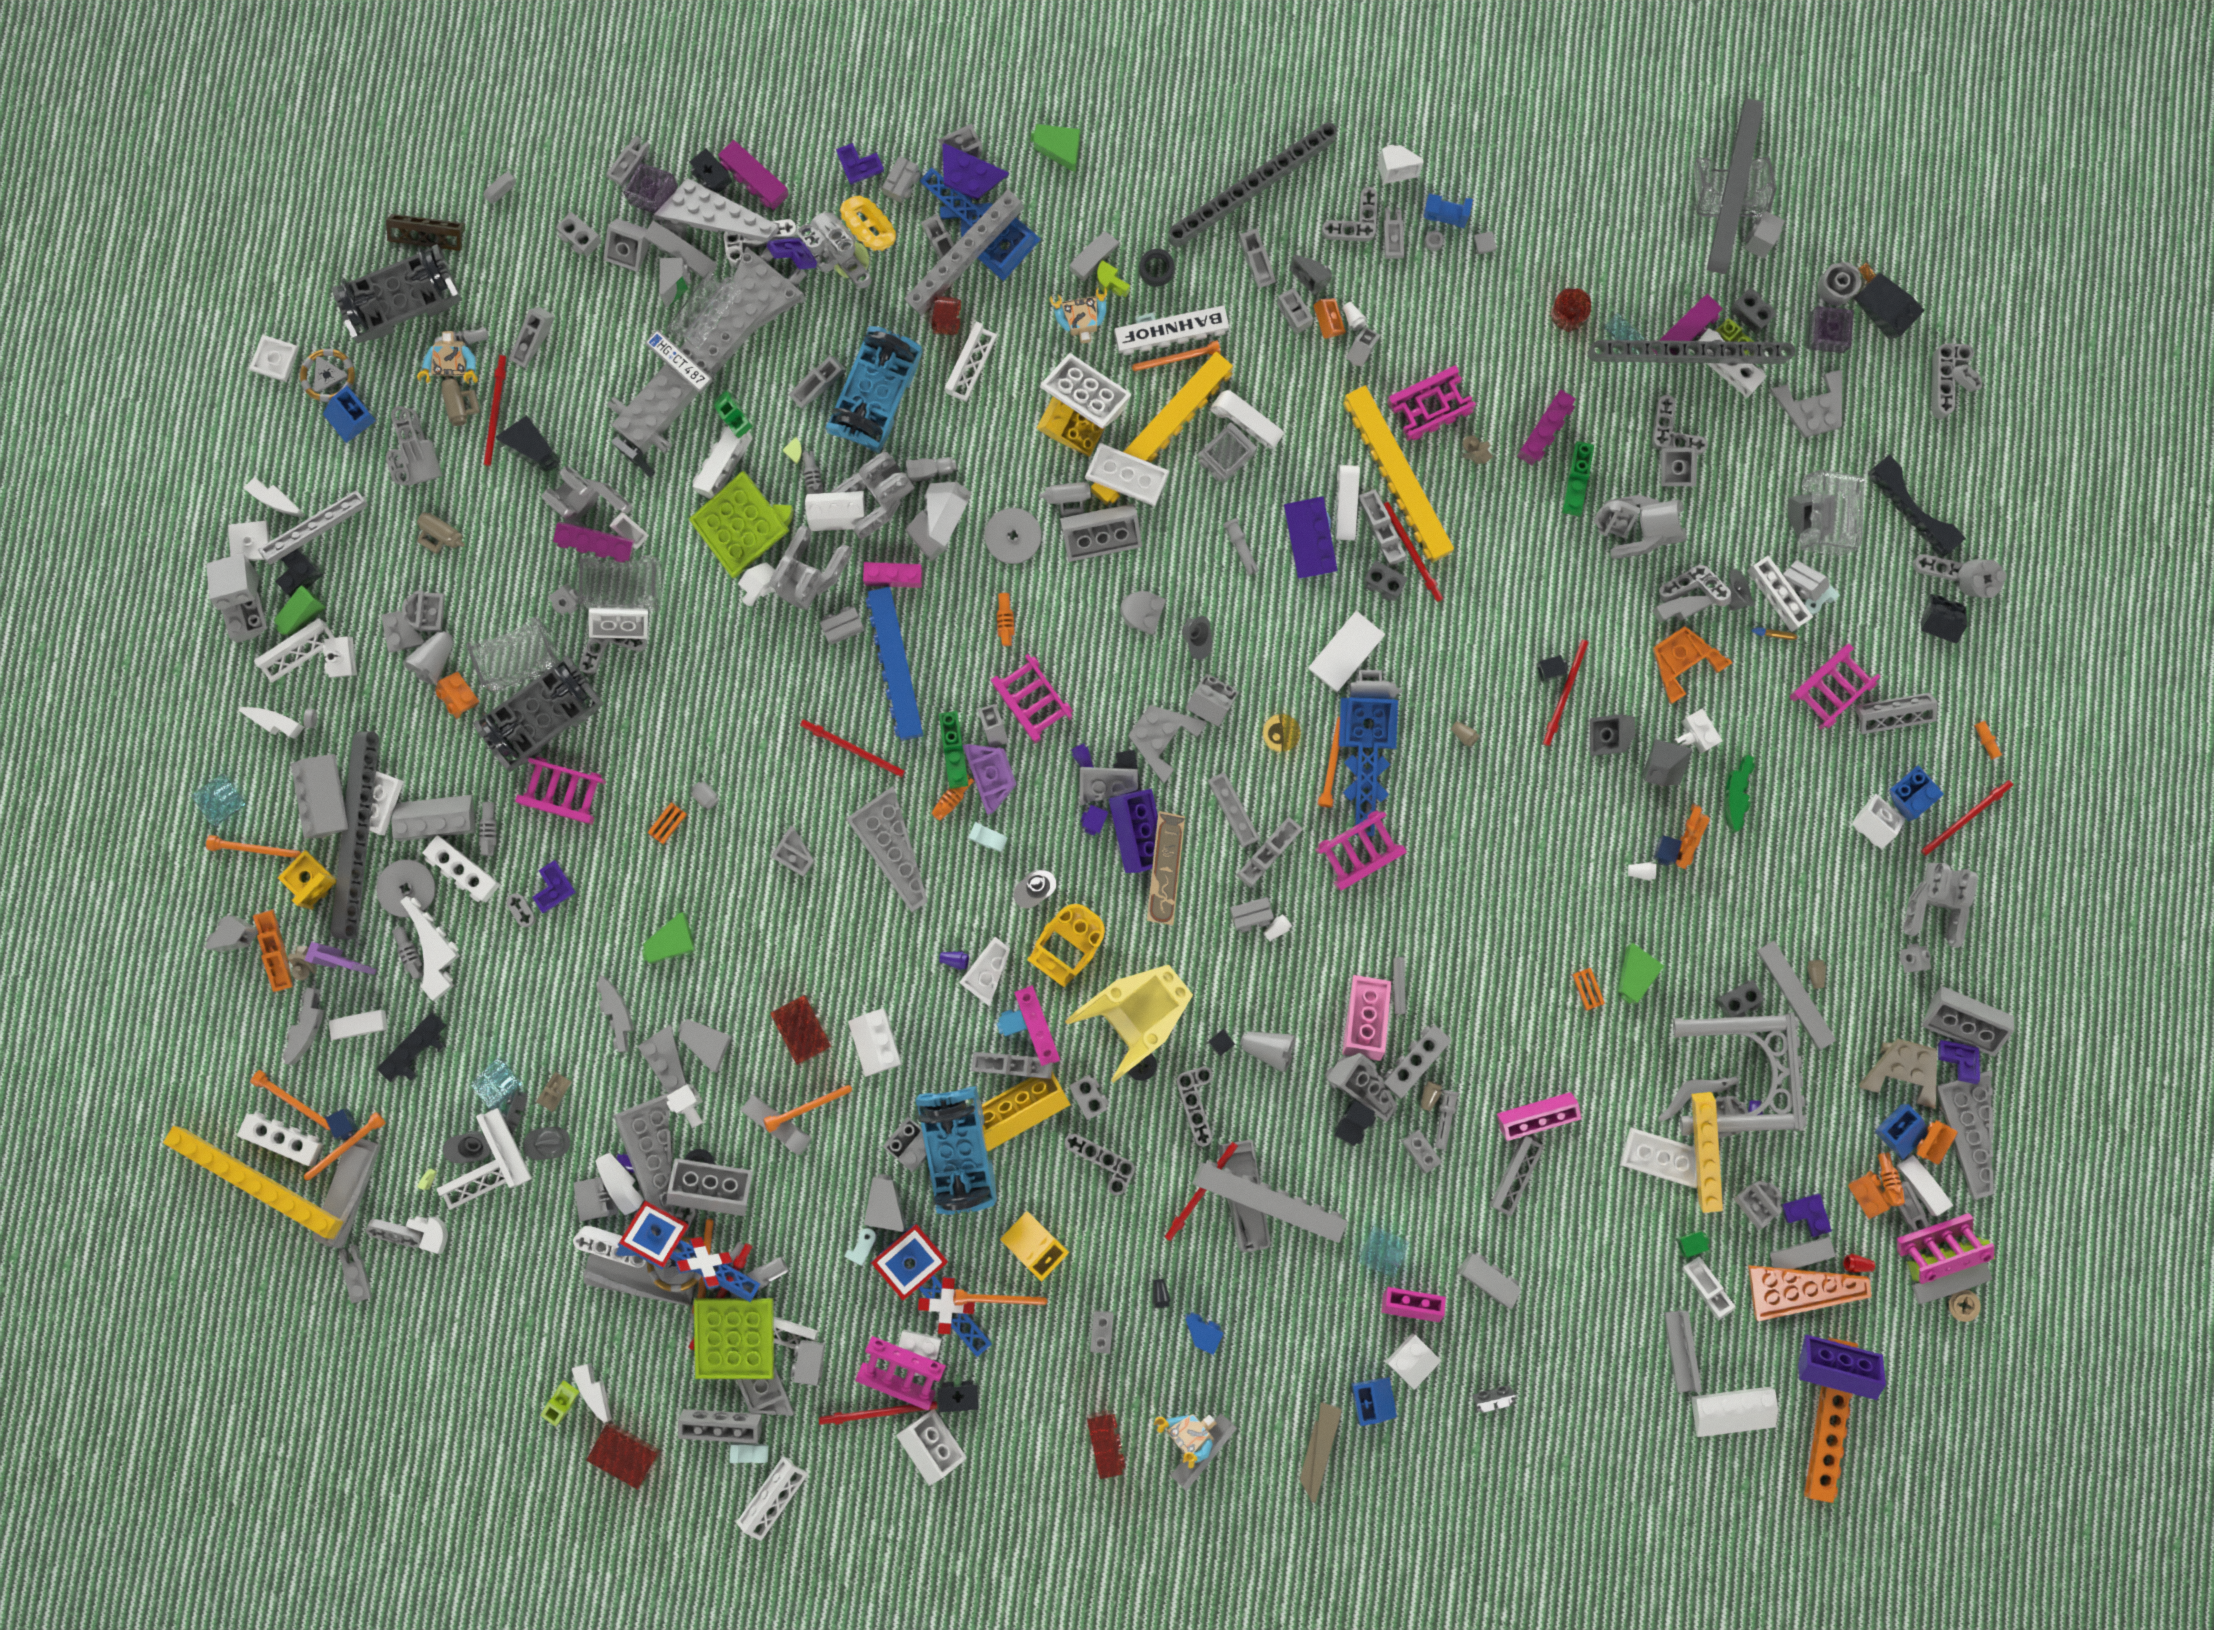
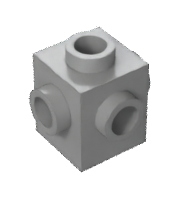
M568 583L548 596L554 610L561 615L567 612L569 615L578 609L577 605L582 602L579 599V593L574 588L572 589Z
M1919 943L1907 945V949L1900 950V961L1903 965L1904 973L1931 969V955L1927 946L1919 947Z

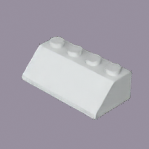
M729 426L723 429L720 441L716 442L712 447L711 456L703 462L701 473L697 474L693 479L692 487L695 492L711 499L723 489L753 439L749 431L738 439Z
M1763 1387L1691 1397L1697 1437L1776 1427L1778 1405L1776 1392L1773 1388Z

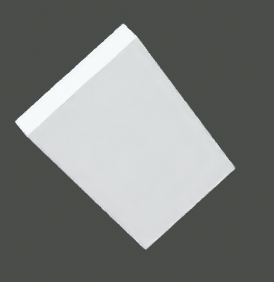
M1099 443L1085 479L1155 507L1170 471Z
M1355 611L1308 667V670L1335 692H1338L1382 640L1385 633L1359 612Z
M1630 1128L1620 1163L1621 1166L1697 1188L1695 1147Z

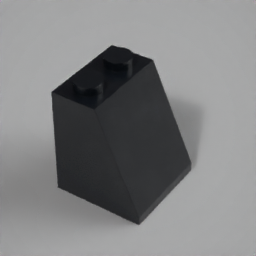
M527 415L496 436L497 440L508 452L544 472L555 469L558 463L561 462Z

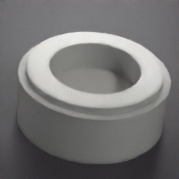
M1431 231L1426 235L1425 246L1429 250L1437 251L1442 247L1444 237L1440 232Z
M306 709L304 713V726L306 728H314L317 723V712L315 709Z

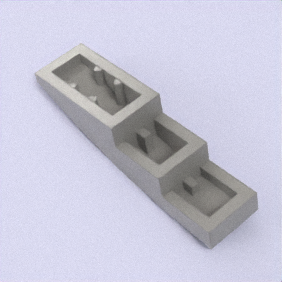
M655 221L651 222L643 236L644 239L659 247V250L672 258H683L685 264H688L689 270L707 281L718 265L692 245Z
M1376 489L1359 495L1358 499L1389 567L1407 560V556L1399 543V537L1391 523V518Z
M1288 817L1236 876L1251 888L1303 828Z
M973 1052L971 1071L1051 1079L1052 1063L1041 1066L1039 1058Z
M1986 1262L1938 1278L1932 1282L1924 1284L1918 1282L1913 1284L1912 1287L1918 1304H1923L1990 1281L1992 1276Z

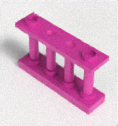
M1849 643L1843 646L1789 696L1794 702L1798 699L1804 700L1824 721L1818 726L1820 730L1824 727L1829 729L1837 722L1835 718L1865 690H1872L1878 684L1876 680L1881 677L1877 674L1870 678L1855 663L1850 654L1854 648ZM1840 661L1842 663L1845 662L1865 683L1858 691L1837 670L1836 665ZM1826 674L1832 675L1850 694L1851 697L1846 702L1842 703L1824 684L1822 678ZM1813 686L1815 688L1818 687L1837 708L1830 716L1809 695L1810 692L1808 690Z
M1027 654L1025 655L1027 664L1005 679H999L996 675L991 679V683L1031 740L1036 744L1041 740V731L1064 715L1068 720H1071L1073 710L1067 702L1065 704L1062 702L1039 670L1040 664L1034 656L1031 658ZM1033 669L1038 679L1018 693L1010 695L1007 690L1009 688L1008 685ZM1041 685H1044L1049 694L1028 709L1021 710L1018 706L1019 701ZM1055 700L1060 709L1038 725H1032L1029 721L1030 716Z
M537 756L535 759L529 758L528 762L535 765L527 792L523 796L517 794L515 802L593 825L595 818L590 815L589 809L597 783L606 784V781L601 778L602 775L594 772L588 775L546 763L547 759ZM544 767L553 770L545 798L539 801L535 800L534 793L542 768ZM560 774L572 775L563 804L561 803L560 806L553 805L554 801L552 799ZM579 778L589 780L590 783L582 808L579 811L571 810V802Z
M1376 810L1368 815V819L1330 841L1326 839L1318 844L1319 847L1315 851L1319 854L1325 852L1338 876L1337 881L1333 882L1338 890L1342 891L1407 853L1403 845L1393 843L1381 819L1387 816L1385 812H1378ZM1373 823L1387 846V851L1381 855L1377 853L1364 830ZM1358 833L1371 856V861L1366 864L1360 862L1348 840L1349 837ZM1339 843L1343 845L1354 865V871L1349 874L1343 871L1331 849Z
M1033 985L1014 992L1041 1066L1061 1061Z
M1970 1213L1897 1238V1252L1899 1255L1911 1254L1920 1267V1284L1932 1282L1938 1278L1994 1259L1993 1243L1982 1246L1973 1234V1217ZM1965 1235L1975 1249L1964 1252L1954 1238ZM1947 1241L1956 1256L1946 1259L1936 1244ZM1929 1248L1938 1262L1928 1265L1918 1251Z
M872 1336L865 1350L866 1353L871 1354L868 1364L862 1363L855 1381L929 1411L936 1393L931 1390V1386L934 1380L940 1381L946 1365ZM878 1358L889 1362L887 1371L875 1367ZM897 1365L908 1369L905 1379L894 1375ZM915 1373L926 1377L923 1386L912 1382Z

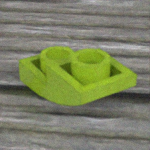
M1727 318L1715 330L1725 342H1754L1742 333L1743 328L1730 318ZM1744 349V353L1748 355L1750 352Z

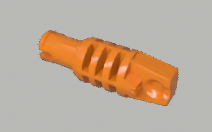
M1009 593L998 594L997 630L998 637H1001L1003 646H1012V635H1015L1013 611L1010 609Z
M972 778L968 780L969 786L974 783ZM969 786L949 788L938 800L931 814L939 821L943 819L964 798L963 793Z
M1887 1152L1886 1155L1885 1153H1880L1877 1157L1882 1169L1880 1176L1886 1196L1891 1206H1902L1905 1200L1899 1173L1893 1167L1890 1153Z

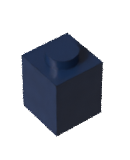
M1665 835L1659 837L1653 859L1657 860V863L1662 866L1676 863L1682 841Z
M341 1109L325 1117L335 1139L342 1138L343 1141L354 1135L353 1132L358 1130L349 1109Z

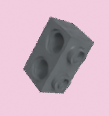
M1751 288L1730 308L1756 335L1776 316L1774 308L1770 304H1766L1761 299L1760 294ZM1744 301L1750 302L1751 307L1745 305ZM1758 314H1762L1765 320L1760 319Z
M1375 560L1362 584L1365 585L1367 590L1371 592L1377 591L1382 594L1381 596L1384 599L1396 601L1408 578ZM1377 574L1381 580L1375 582L1372 580L1371 575ZM1394 583L1397 586V590H1390L1388 584Z
M1749 980L1715 1000L1725 1017L1733 1018L1745 1016L1743 1012L1748 1009L1753 1011L1761 1007L1760 1003L1765 998L1755 981ZM1748 991L1751 992L1753 995V1000L1751 1002H1749L1746 999V993ZM1731 1001L1736 1003L1737 1008L1735 1011L1729 1008Z

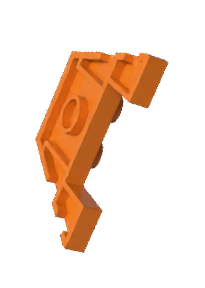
M1685 626L1652 648L1670 704L1686 695L1675 677L1703 658L1708 660L1716 673L1733 663L1729 658L1722 656L1718 650L1710 647L1702 638Z
M1696 804L1691 806L1692 814L1690 819H1687L1685 824L1686 831L1680 838L1682 843L1676 864L1683 869H1686L1687 865H1691L1694 858L1693 853L1696 847L1699 846L1701 837L1710 821L1707 815L1701 813L1702 808Z

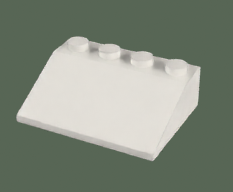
M1071 353L1063 359L1040 385V388L1102 429L1118 418L1125 410L1131 397V393Z

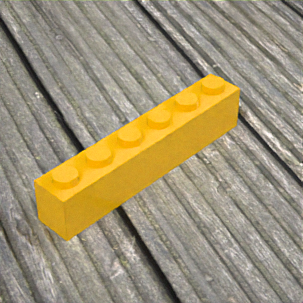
M1711 1092L1691 1094L1698 1202L1703 1213L1723 1211L1716 1100Z

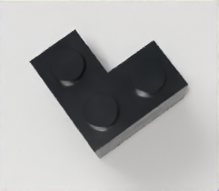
M297 548L281 558L289 569L275 582L288 596L292 597L301 585L308 589L323 574Z
M1355 1100L1350 1101L1333 1136L1351 1146L1360 1145L1365 1136L1362 1133L1363 1130L1367 1129V1127H1372L1376 1119L1374 1116L1375 1111Z

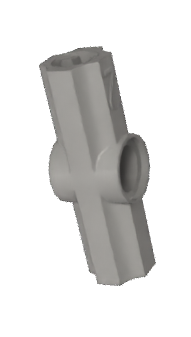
M779 1257L746 1275L760 1283L758 1288L760 1290L789 1270L782 1257ZM747 1285L743 1286L745 1291L749 1293L753 1291V1288ZM731 1292L734 1298H741L740 1296Z

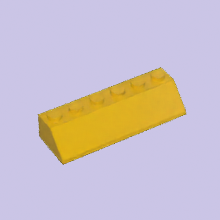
M1053 1072L1051 1073V1079L1030 1077L982 1104L985 1121L982 1128L987 1152L1071 1105Z

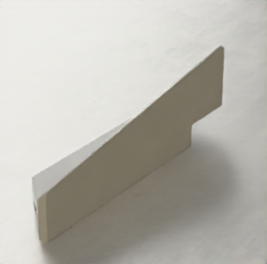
M1323 1402L1320 1403L1319 1421L1314 1422L1299 1478L1313 1503H1316L1342 1413L1340 1407Z

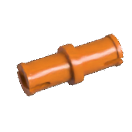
M1986 721L1974 725L1982 740L1980 743L1985 746L1990 760L2002 756L1995 742L1996 737L1995 735L1992 736Z

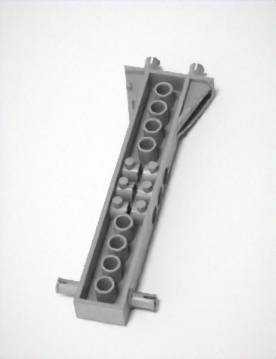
M746 247L732 280L728 295L680 347V350L713 378L756 329L774 320L782 312L785 311L786 313L794 305L806 301L804 294L796 287L807 276L804 270L801 271L797 267L788 279L784 278L768 264L773 258L768 248L759 256ZM665 364L627 407L616 397L611 399L613 403L611 401L608 402L607 406L619 415L611 425L618 434L637 448L643 455L653 444L665 454L668 452L667 448L671 449L672 444L661 435L699 392L668 364Z

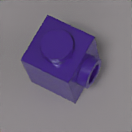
M1090 805L1088 812H1083L1080 820L1083 823L1082 828L1085 829L1084 832L1091 836H1095V834L1100 835L1107 819L1108 811Z

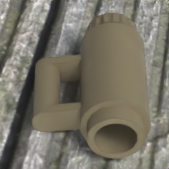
M446 375V380L441 383V392L448 419L452 426H462L467 423V415L480 413L475 390L461 392L457 380L451 379L449 375ZM464 396L469 397L471 405L469 410L465 408Z
M423 512L419 516L417 525L423 530L417 540L419 544L435 554L440 552L443 544L452 548L465 546L462 542V534L431 513ZM429 534L439 541L438 544L435 545L425 538L426 535Z

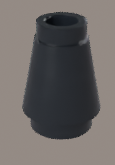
M1165 1279L1153 1280L1152 1304H1154V1308L1170 1307L1171 1298Z

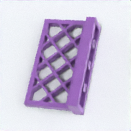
M311 942L305 957L307 962L337 968V965L351 970L375 975L377 970L341 957L343 952L341 949Z

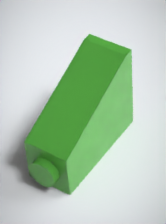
M1036 124L1035 131H1031V142H1034V149L1067 169L1076 172L1080 129Z
M301 585L273 621L278 625L276 629L283 636L288 635L291 637L303 629L326 606L312 592Z
M682 912L676 915L643 943L642 955L645 961L647 960L648 963L653 964L696 951L685 913Z
M1630 943L1626 947L1618 993L1622 995L1620 998L1628 1004L1639 1002L1664 967L1663 964L1634 943Z

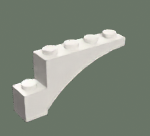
M406 896L400 902L408 911L416 926L423 949L424 978L423 984L420 987L432 1001H437L455 986L451 982L453 981L451 975L446 971L443 972V970L460 956L457 952L459 949L452 941L450 943L445 938L446 933L440 927L436 928L432 923L434 919L427 912L424 913L420 909L422 906L415 897Z

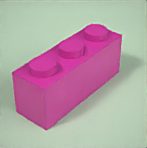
M864 562L863 582L865 586L922 588L923 569L921 564Z
M1387 1287L1382 1297L1381 1313L1439 1323L1445 1316L1446 1297Z

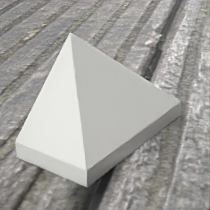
M622 511L609 525L620 536L635 540V549H638L649 536Z

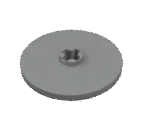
M1007 508L1001 510L989 520L986 526V546L989 552L1001 562L1008 564L1025 562L1037 552L1040 546L1041 529L1039 523L1033 515L1023 509ZM1016 532V536H1018V538L1015 537L1014 540H1010V536H1008V534Z
M399 860L390 864L382 871L378 878L376 890L378 900L386 911L398 917H410L400 901L406 896L415 897L422 905L420 909L424 912L434 899L436 885L432 873L426 866L413 860ZM408 883V887L411 889L409 892L406 891L404 894L402 886H406Z

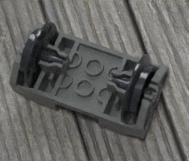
M437 244L426 251L418 247L419 254L351 282L343 278L341 286L332 287L333 296L337 306L340 308L344 323L357 343L381 338L395 332L393 326L425 312L429 317H432L462 301L444 254ZM449 288L452 296L444 299L443 290ZM362 325L366 332L360 333L356 326Z
M568 655L562 658L563 660L556 665L552 663V668L490 713H483L484 717L473 723L478 734L484 739V742L487 743L489 749L492 750L494 756L506 770L511 772L515 768L527 763L529 758L533 759L544 751L541 748L571 725L574 728L604 705L603 701ZM589 695L593 702L591 707L587 709L585 700L589 698ZM511 754L518 760L509 761L507 756Z

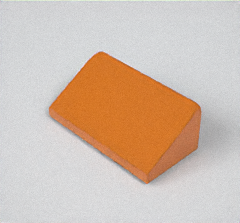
M1335 298L1320 299L1314 304L1324 339L1346 333Z

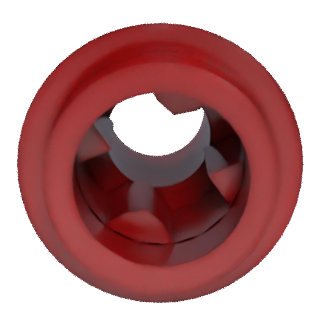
M1851 1253L1845 1256L1843 1266L1850 1273L1873 1272L1875 1270V1261Z

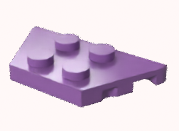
M965 744L963 748L987 815L992 814L1017 785L1005 750L1003 748Z

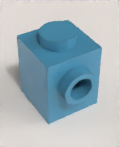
M1011 1009L1001 1013L1002 1017L998 1018L1000 1022L996 1023L999 1033H1004L1005 1037L1027 1029L1021 1010L1013 1012Z

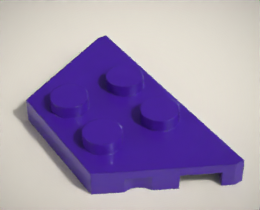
M943 143L944 186L979 200L985 196L986 192L994 189L999 182L1008 178L1009 172Z

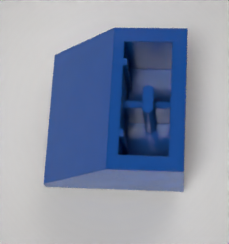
M348 386L331 398L323 413L345 443H348L377 421Z
M1919 765L1889 790L1895 807L1908 822L1919 817L1944 795Z
M1900 1104L1874 1132L1903 1160L1928 1135V1128L1923 1118L1909 1104Z
M1191 1312L1190 1315L1186 1313L1184 1318L1195 1347L1214 1355L1223 1335V1331L1220 1329L1221 1326L1210 1320L1208 1323L1202 1321V1316Z
M1390 1377L1351 1384L1357 1421L1360 1426L1381 1423L1397 1417Z

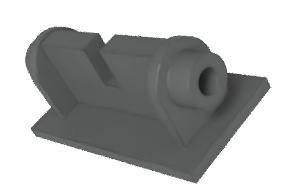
M515 1089L508 1093L505 1104H507L505 1112H501L508 1125V1129L511 1131L518 1128L522 1116L515 1113L516 1109L524 1111L528 1100L527 1093L520 1092L517 1095L518 1091Z
M1510 1385L1500 1386L1489 1391H1480L1472 1395L1476 1403V1411H1481V1413L1495 1410L1493 1403L1496 1402L1498 1409L1512 1406V1403H1515V1394Z

